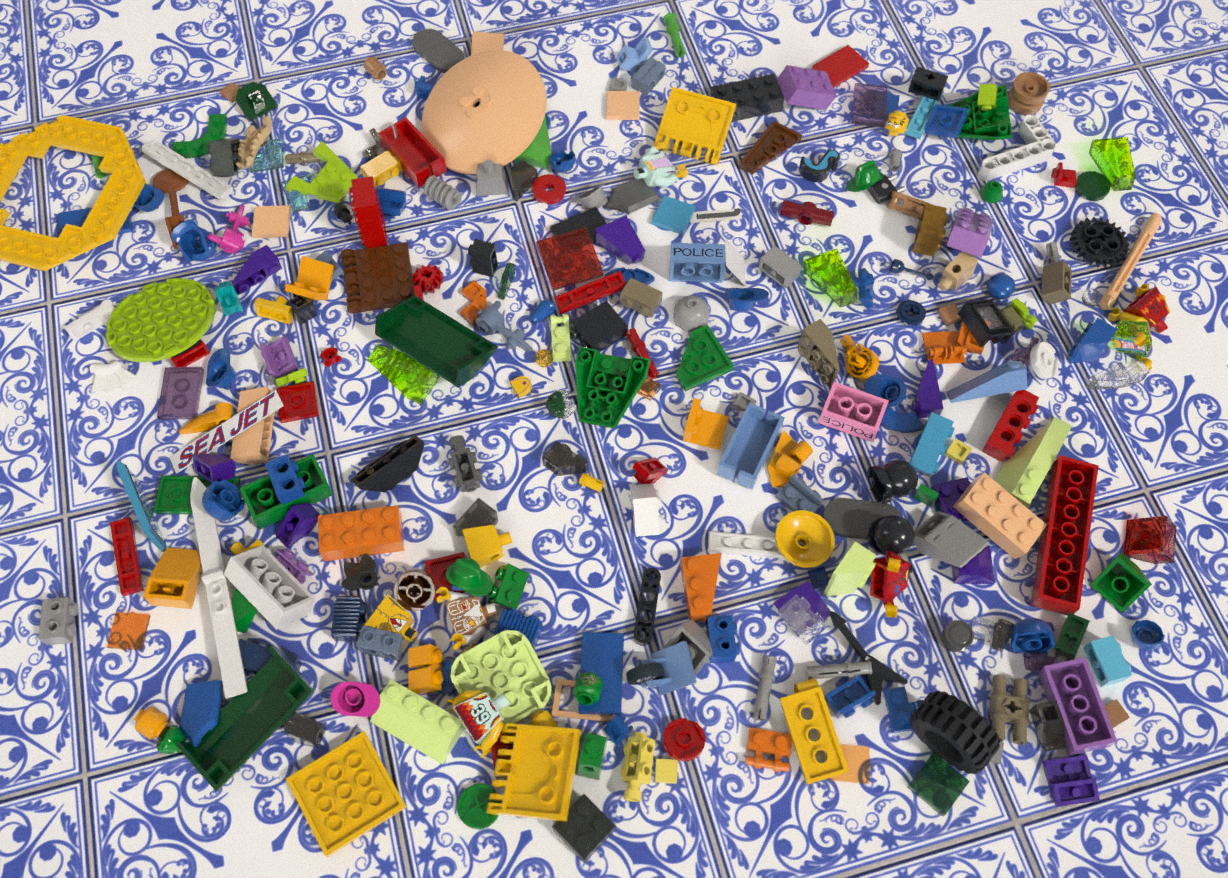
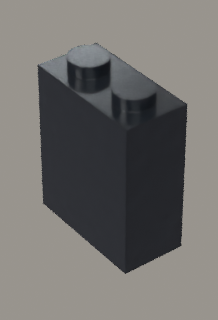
M605 301L571 321L570 333L575 340L577 339L580 342L581 347L596 349L601 352L626 337L625 333L628 331V325L612 306Z

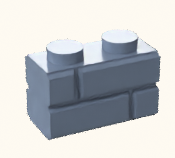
M652 57L646 62L643 61L640 69L637 72L634 71L631 75L632 89L640 91V93L647 96L665 76V64L660 61L657 62Z

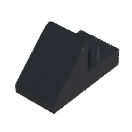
M299 295L287 302L301 324L317 316L313 302L307 297Z

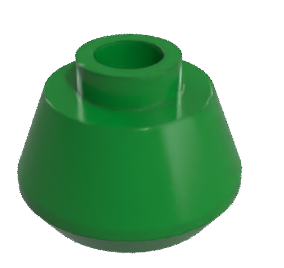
M989 181L981 187L980 196L988 203L999 202L1003 198V187L997 181Z
M176 725L168 726L161 735L156 745L159 753L174 754L176 751L180 752V749L175 744L178 741L186 742V740H184L185 735Z

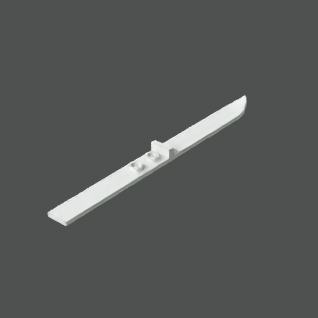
M194 477L190 497L203 569L202 581L206 586L225 698L228 699L246 693L248 689L227 578L224 576L225 567L216 519L206 513L203 508L202 498L207 488L198 478Z

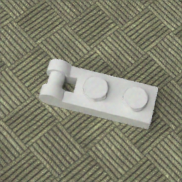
M104 300L101 306L72 321L64 328L72 339L77 341L106 324L115 309L114 304L111 300Z

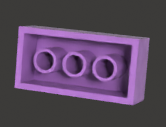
M959 208L946 246L982 257L990 238L993 219L984 213H980V215L973 213V210L969 208Z
M1086 658L1043 666L1038 675L1067 755L1071 756L1109 748L1118 742Z

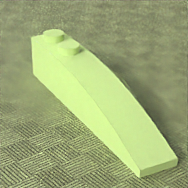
M1054 417L1005 462L995 481L1025 507H1028L1072 426Z

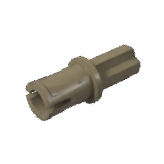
M301 151V153L287 154L285 156L287 164L302 163L305 165V163H320V159L315 157L313 152L304 153V151Z

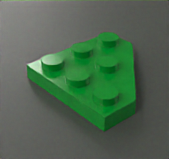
M708 324L691 331L680 367L677 371L676 378L685 392L734 370L735 366Z

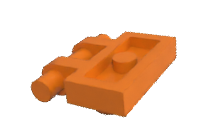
M750 727L746 751L755 752V757L746 756L745 764L752 765L757 769L764 767L773 769L774 772H780V770L789 772L790 763L782 762V757L790 758L792 739L790 734ZM762 753L774 755V760L762 758Z

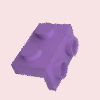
M282 336L271 345L263 342L259 345L262 351L261 356L266 363V370L270 375L281 378L298 368L288 338Z

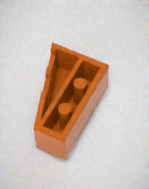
M721 553L681 557L680 570L688 618L696 623L706 622L707 617H711Z

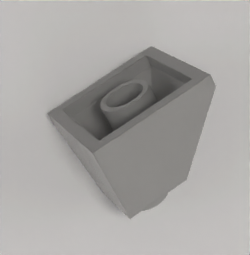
M691 619L678 628L663 649L687 641L696 676L712 656L713 651L707 633Z

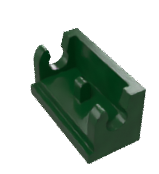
M1069 612L1054 649H1056L1055 656L1057 658L1060 655H1064L1067 657L1066 661L1075 659L1090 620Z

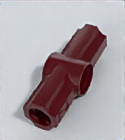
M784 200L780 215L796 218L804 225H810L813 222L831 227L834 211L817 208L814 203L808 201L800 204Z

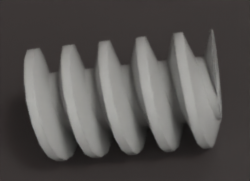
M435 175L430 176L424 185V194L449 210L456 208L461 202L462 193L458 192L456 188H452L451 185H447L446 182H442Z

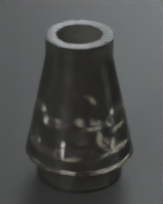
M998 619L997 623H994L991 648L1001 652L1004 650V647L1011 638L1014 627L1012 622Z

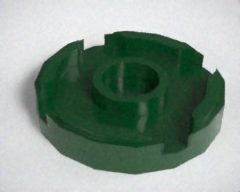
M1096 171L1083 172L1076 180V192L1081 197H1086V200L1089 201L1103 200L1111 189L1107 177Z

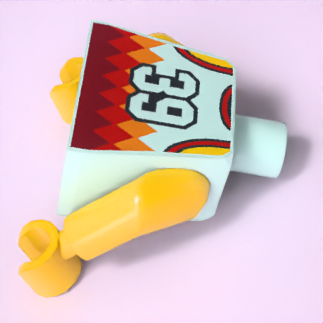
M481 690L464 691L455 698L448 699L446 704L452 702L453 709L449 711H456L475 743L479 744L474 748V751L480 748L483 751L480 758H483L490 752V748L498 740L502 731L504 717L500 710L510 703L504 693H501L492 700L487 692L483 693Z

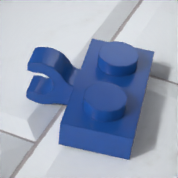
M865 268L858 270V277L852 275V282L858 287L860 302L866 308L873 307V299L875 298L873 284L875 281L873 275Z
M905 686L884 689L883 695L892 733L913 731L914 729L911 727L910 722L911 715L923 700L909 703Z

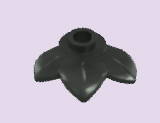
M364 554L360 564L344 563V572L347 578L342 581L341 585L350 591L360 588L364 590L374 588L377 585L378 577L375 573L376 563L373 558L368 554ZM367 578H371L369 583H365Z

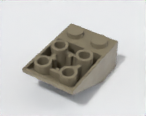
M819 319L802 329L797 349L799 354L809 362L810 367L817 371L821 380L832 388L840 368L832 331Z

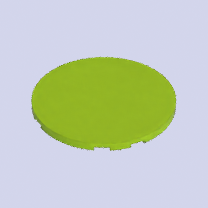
M171 278L166 279V282L158 284L153 282L141 287L143 290L133 295L131 293L118 304L107 321V333L105 336L113 352L125 360L132 362H154L167 359L185 351L204 336L214 320L216 303L211 292L203 284L195 280Z

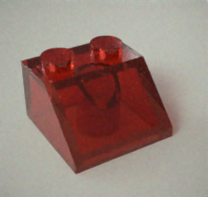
M1167 516L1127 520L1124 555L1128 558L1152 564L1174 563L1177 526Z

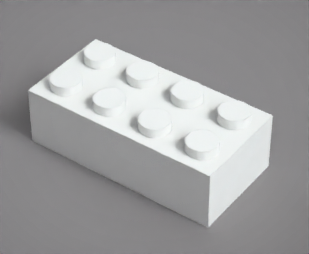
M263 545L232 556L224 572V576L276 630L307 616L315 600V597Z

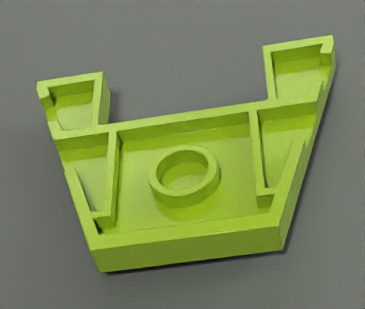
M321 141L313 151V155L326 162L325 166L310 184L294 175L286 184V190L290 192L292 190L298 191L306 196L311 194L318 196L319 199L341 203L348 194L349 187H352L351 179H358V176Z

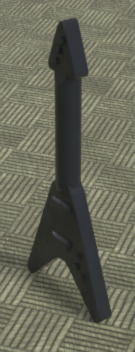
M834 611L830 612L834 629L840 630L861 658V662L871 661L872 674L865 675L870 690L876 692L873 698L875 705L881 704L883 681L902 685L908 684V680L873 656L868 655L845 625L846 620Z

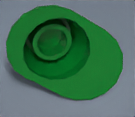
M870 160L857 166L855 176L847 183L846 188L850 192L863 191L881 180L884 175L879 172L875 161Z
M457 559L455 563L447 568V580L473 596L483 597L492 591L493 581L491 577L480 569V565L474 559Z

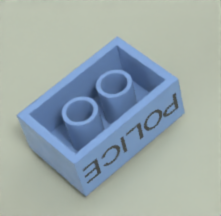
M671 243L669 281L722 283L725 268V244Z

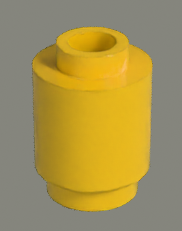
M541 709L531 716L533 719L530 722L531 725L559 727L548 710L543 712Z

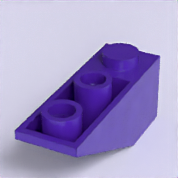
M268 245L253 252L232 281L237 295L246 292L251 287L261 283L264 279L282 269L278 257Z

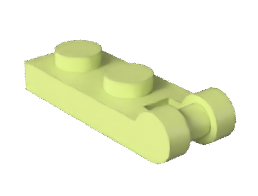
M569 314L557 317L556 315H550L553 362L571 361ZM564 323V326L557 327L556 324Z

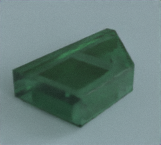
M508 262L502 274L500 282L502 287L498 293V299L505 300L515 277V265Z

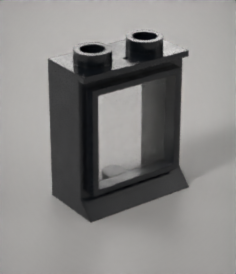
M994 298L967 301L958 312L980 347H984L989 340L993 344L998 343L1000 340L1005 344L1017 332V330L1011 329V326L993 302Z

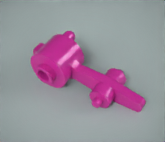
M241 204L237 213L234 211L226 213L228 221L234 223L232 229L226 227L222 237L214 234L208 235L210 241L218 243L219 248L230 254H237L238 249L242 250L245 240H242L244 234L237 231L238 227L242 226L245 228L246 225L250 226L251 223L248 221V217L243 216L245 206Z

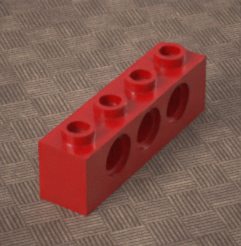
M1026 390L1016 391L983 447L982 452L1000 462H1003L1006 456L1010 458L1015 450V447H1013L1014 442L1018 444L1023 436V433H1021L1022 428L1026 430L1031 422V419L1028 417L1030 414L1034 415L1039 407L1036 403L1040 397Z

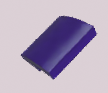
M809 581L799 585L773 603L798 637L830 617L831 610Z
M1086 754L1042 760L1046 780L1056 807L1100 801L1096 778L1091 776L1088 756Z

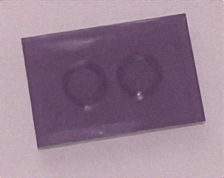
M855 83L851 124L885 128L888 86Z
M203 367L165 368L157 412L159 420L194 419L198 416L204 375Z

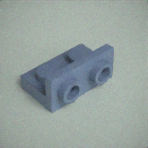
M792 475L790 481L776 494V498L792 512L806 510L815 513L823 501L817 491L809 488L802 478Z
M363 626L356 646L363 654L401 662L403 653L400 646L403 635Z

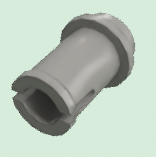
M893 149L889 153V169L893 172H897L901 168L900 161L903 154L899 149Z

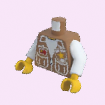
M440 587L435 592L442 595L436 599L437 602L441 603L445 599L448 601L445 604L455 632L449 641L457 642L453 648L458 650L461 645L476 644L488 629L486 618L497 614L494 603L481 606L479 597L448 591L445 587Z

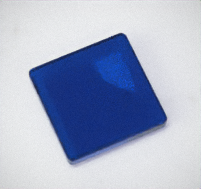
M825 567L807 572L813 588L828 584L829 577Z

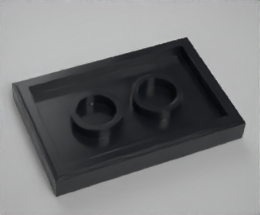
M594 207L550 226V231L567 255L597 242L594 238L595 228L607 223L597 208Z

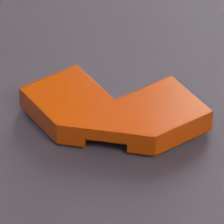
M473 280L461 290V294L471 303L460 311L461 316L471 325L476 324L477 313L481 309L485 310L487 303L486 290Z

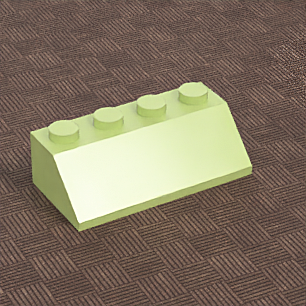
M390 679L380 694L379 709L372 715L370 720L372 724L442 765L466 728L458 717Z

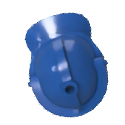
M192 219L179 223L172 231V239L179 243L182 249L181 253L188 262L193 261V258L197 260L207 259L215 251L216 243L208 239V235L212 234V232L197 226L196 222Z

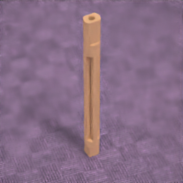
M1153 213L1150 216L1117 275L1099 304L1102 310H1111L1122 288L1162 222L1160 214Z

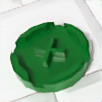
M477 783L462 791L458 798L457 811L464 825L471 829L481 830L489 828L497 821L499 815L486 813L488 803L501 804V802L489 800L490 794L497 793L493 787Z

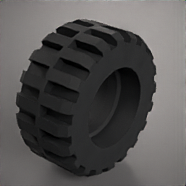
M934 691L929 693L911 715V727L914 729L915 734L920 737L919 739L931 751L936 753L939 758L945 760L949 765L956 767L958 770L965 771V773L977 774L982 772L1000 748L999 736L995 733V729L989 725L988 721L978 714V711L968 706L966 702L959 700L954 695H949L947 692Z

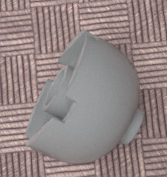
M695 295L683 297L674 307L673 319L675 324L682 327V330L686 332H691L707 325L709 320L707 303Z

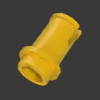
M583 473L579 480V484L582 485L581 487L586 486L600 493L605 481L590 476V473Z

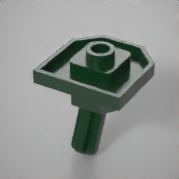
M251 82L237 91L235 101L249 122L278 108L277 103L263 84Z

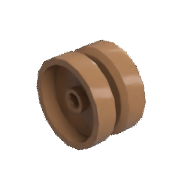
M1024 72L1017 75L1008 93L1009 107L1022 115H1032L1039 112L1050 91L1048 80L1034 72Z

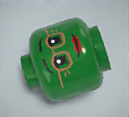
M585 672L578 675L573 689V695L577 701L583 705H591L599 701L603 689L602 679L593 672Z

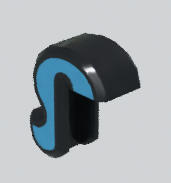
M834 149L827 150L817 164L803 156L798 169L800 175L812 182L826 180L830 169L832 171L837 169L840 154Z

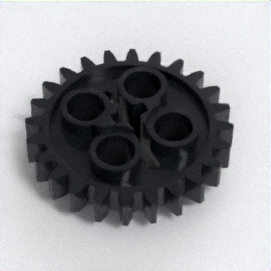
M1095 217L1091 221L1088 218L1085 221L1081 220L1079 224L1075 225L1069 239L1072 242L1070 247H1075L1073 252L1079 253L1078 258L1083 257V262L1088 260L1089 265H1092L1094 262L1099 267L1102 264L1104 268L1108 264L1112 267L1114 263L1118 264L1120 260H1123L1129 250L1128 246L1130 243L1127 242L1129 237H1124L1126 232H1120L1121 226L1116 228V222L1110 224L1109 219L1104 222L1102 217L1099 220H1096Z

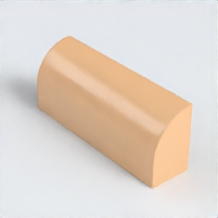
M267 386L240 391L237 414L273 391ZM275 412L233 438L230 456L233 461L248 465L268 462Z

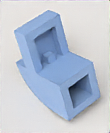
M643 37L635 49L624 45L616 56L620 69L627 71L640 69L641 63L643 61L646 62L648 60L647 57L653 51L649 38Z

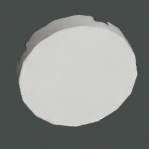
M1047 342L1035 344L1030 353L1032 368L1035 374L1042 379L1055 376L1059 368L1058 357L1055 358L1054 355L1056 353L1055 349Z

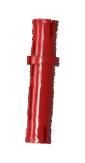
M629 329V332L627 331L625 335L632 345V351L638 357L651 359L645 348L646 344L640 339L636 329ZM651 359L647 375L649 379H654L660 373Z

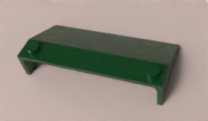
M415 295L376 316L375 335L458 388L470 381L498 349L497 345Z
M270 646L268 650L274 656L247 683L248 692L234 696L219 712L218 724L212 730H208L201 738L202 741L197 747H194L191 742L178 741L175 744L216 792L236 774L314 692L297 666L278 648Z

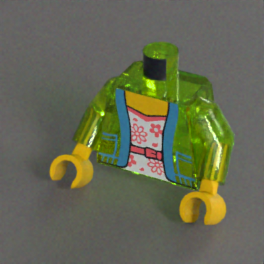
M1131 320L1117 322V331L1110 341H1114L1117 351L1133 354L1138 362H1142L1139 364L1140 370L1143 373H1147L1152 369V361L1146 359L1152 345L1149 322Z

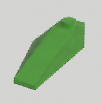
M545 116L533 141L515 158L516 165L549 169V158L552 153Z

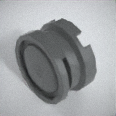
M961 620L950 622L941 634V641H943L944 647L953 653L965 651L974 639V632L971 626Z

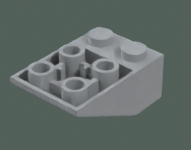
M937 511L914 531V543L919 553L959 568L966 565L989 545L986 539L953 515Z

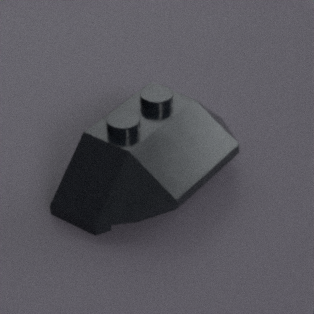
M416 435L402 441L363 467L351 481L361 490L386 492L393 489L399 482L409 478L418 469L425 443Z

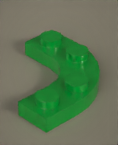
M210 114L208 129L202 137L192 141L173 142L172 150L186 159L209 154V141L224 139L226 136L227 115Z

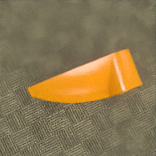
M226 402L218 403L214 410L201 414L179 429V433L191 434L211 431L233 417V406Z

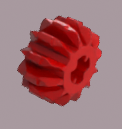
M429 263L428 266L422 265L421 269L416 268V273H413L414 286L420 285L422 292L425 291L426 294L429 291L435 293V289L440 290L441 284H443V274L436 265L432 267Z

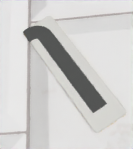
M736 208L698 211L694 213L690 222L742 219L741 210Z

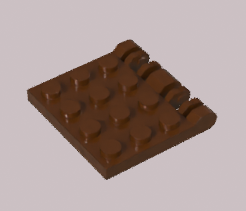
M407 242L341 251L342 265L345 267L343 269L345 293L349 295L346 298L348 313L354 314L391 308L415 295Z

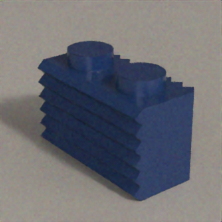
M336 596L331 637L334 641L357 642L361 629L364 626L362 615H366L367 605L361 596Z

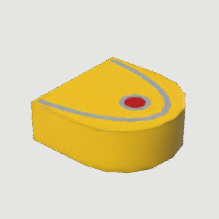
M520 376L510 381V385L518 398L527 395L532 390V382L526 376Z

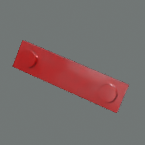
M618 271L555 296L554 300L560 313L564 314L623 290L626 282L621 271Z
M131 517L110 522L121 595L124 597L144 591L133 520Z

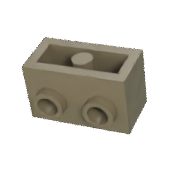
M1064 260L1043 266V274L1041 275L1042 289L1040 290L1042 298L1050 305L1071 299L1072 269Z
M630 278L620 293V304L639 312L643 316L652 318L662 303L663 292Z

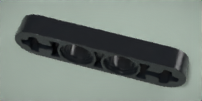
M653 567L647 568L644 571L634 628V641L640 646L648 645L653 635L661 581L659 570ZM650 574H654L655 578L652 587L649 586L648 577H650ZM646 592H651L655 598L652 601H646L643 595ZM648 611L652 617L650 620L644 621L641 619L640 614ZM642 626H646L645 634L649 636L645 637L644 640H641L640 636L637 635L641 634Z

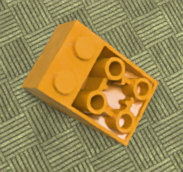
M167 547L148 578L143 598L152 606L192 609L202 573L199 550Z

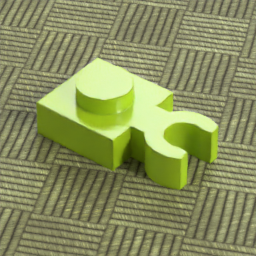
M1018 298L1012 300L1009 307H1013L1024 320L1023 323L1026 329L1030 330L1035 326L1034 323L1038 319L1028 313L1030 309L1025 303L1021 302Z
M306 368L275 379L278 387L292 382L299 384L306 381L305 377L309 375Z

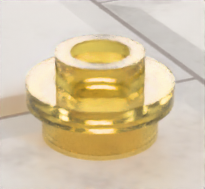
M545 349L539 350L535 356V361L540 367H548L554 359L551 351Z

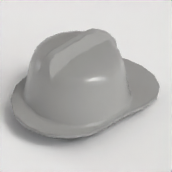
M605 183L573 197L568 203L579 201L586 209L600 208L608 201L602 188Z

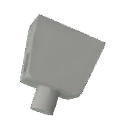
M486 160L484 164L477 166L475 180L476 196L508 195V179L502 164H494L492 160Z

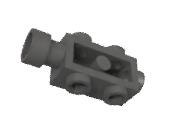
M462 435L450 438V447L454 452H450L452 458H449L448 461L451 470L455 469L456 475H453L456 487L460 486L462 493L473 492L481 487L479 480L483 479L480 468L476 469L474 463H478L475 452H470L469 447L465 448L466 443Z

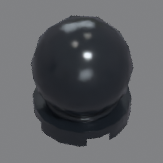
M892 460L884 464L883 467L876 465L869 467L867 470V479L871 478L873 485L870 491L875 500L882 502V504L891 502L892 497L901 498L910 495L918 485L916 469L904 460Z
M897 515L877 518L870 524L867 535L869 546L880 555H885L887 551H892L898 555L903 554L910 549L915 538L914 529L910 522Z

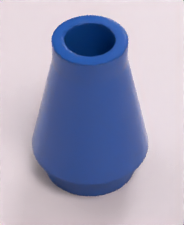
M542 300L529 318L536 325L550 315H553L556 308L550 300Z

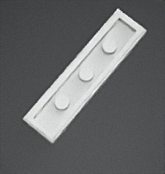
M713 531L708 533L707 552L785 559L777 548L775 537Z

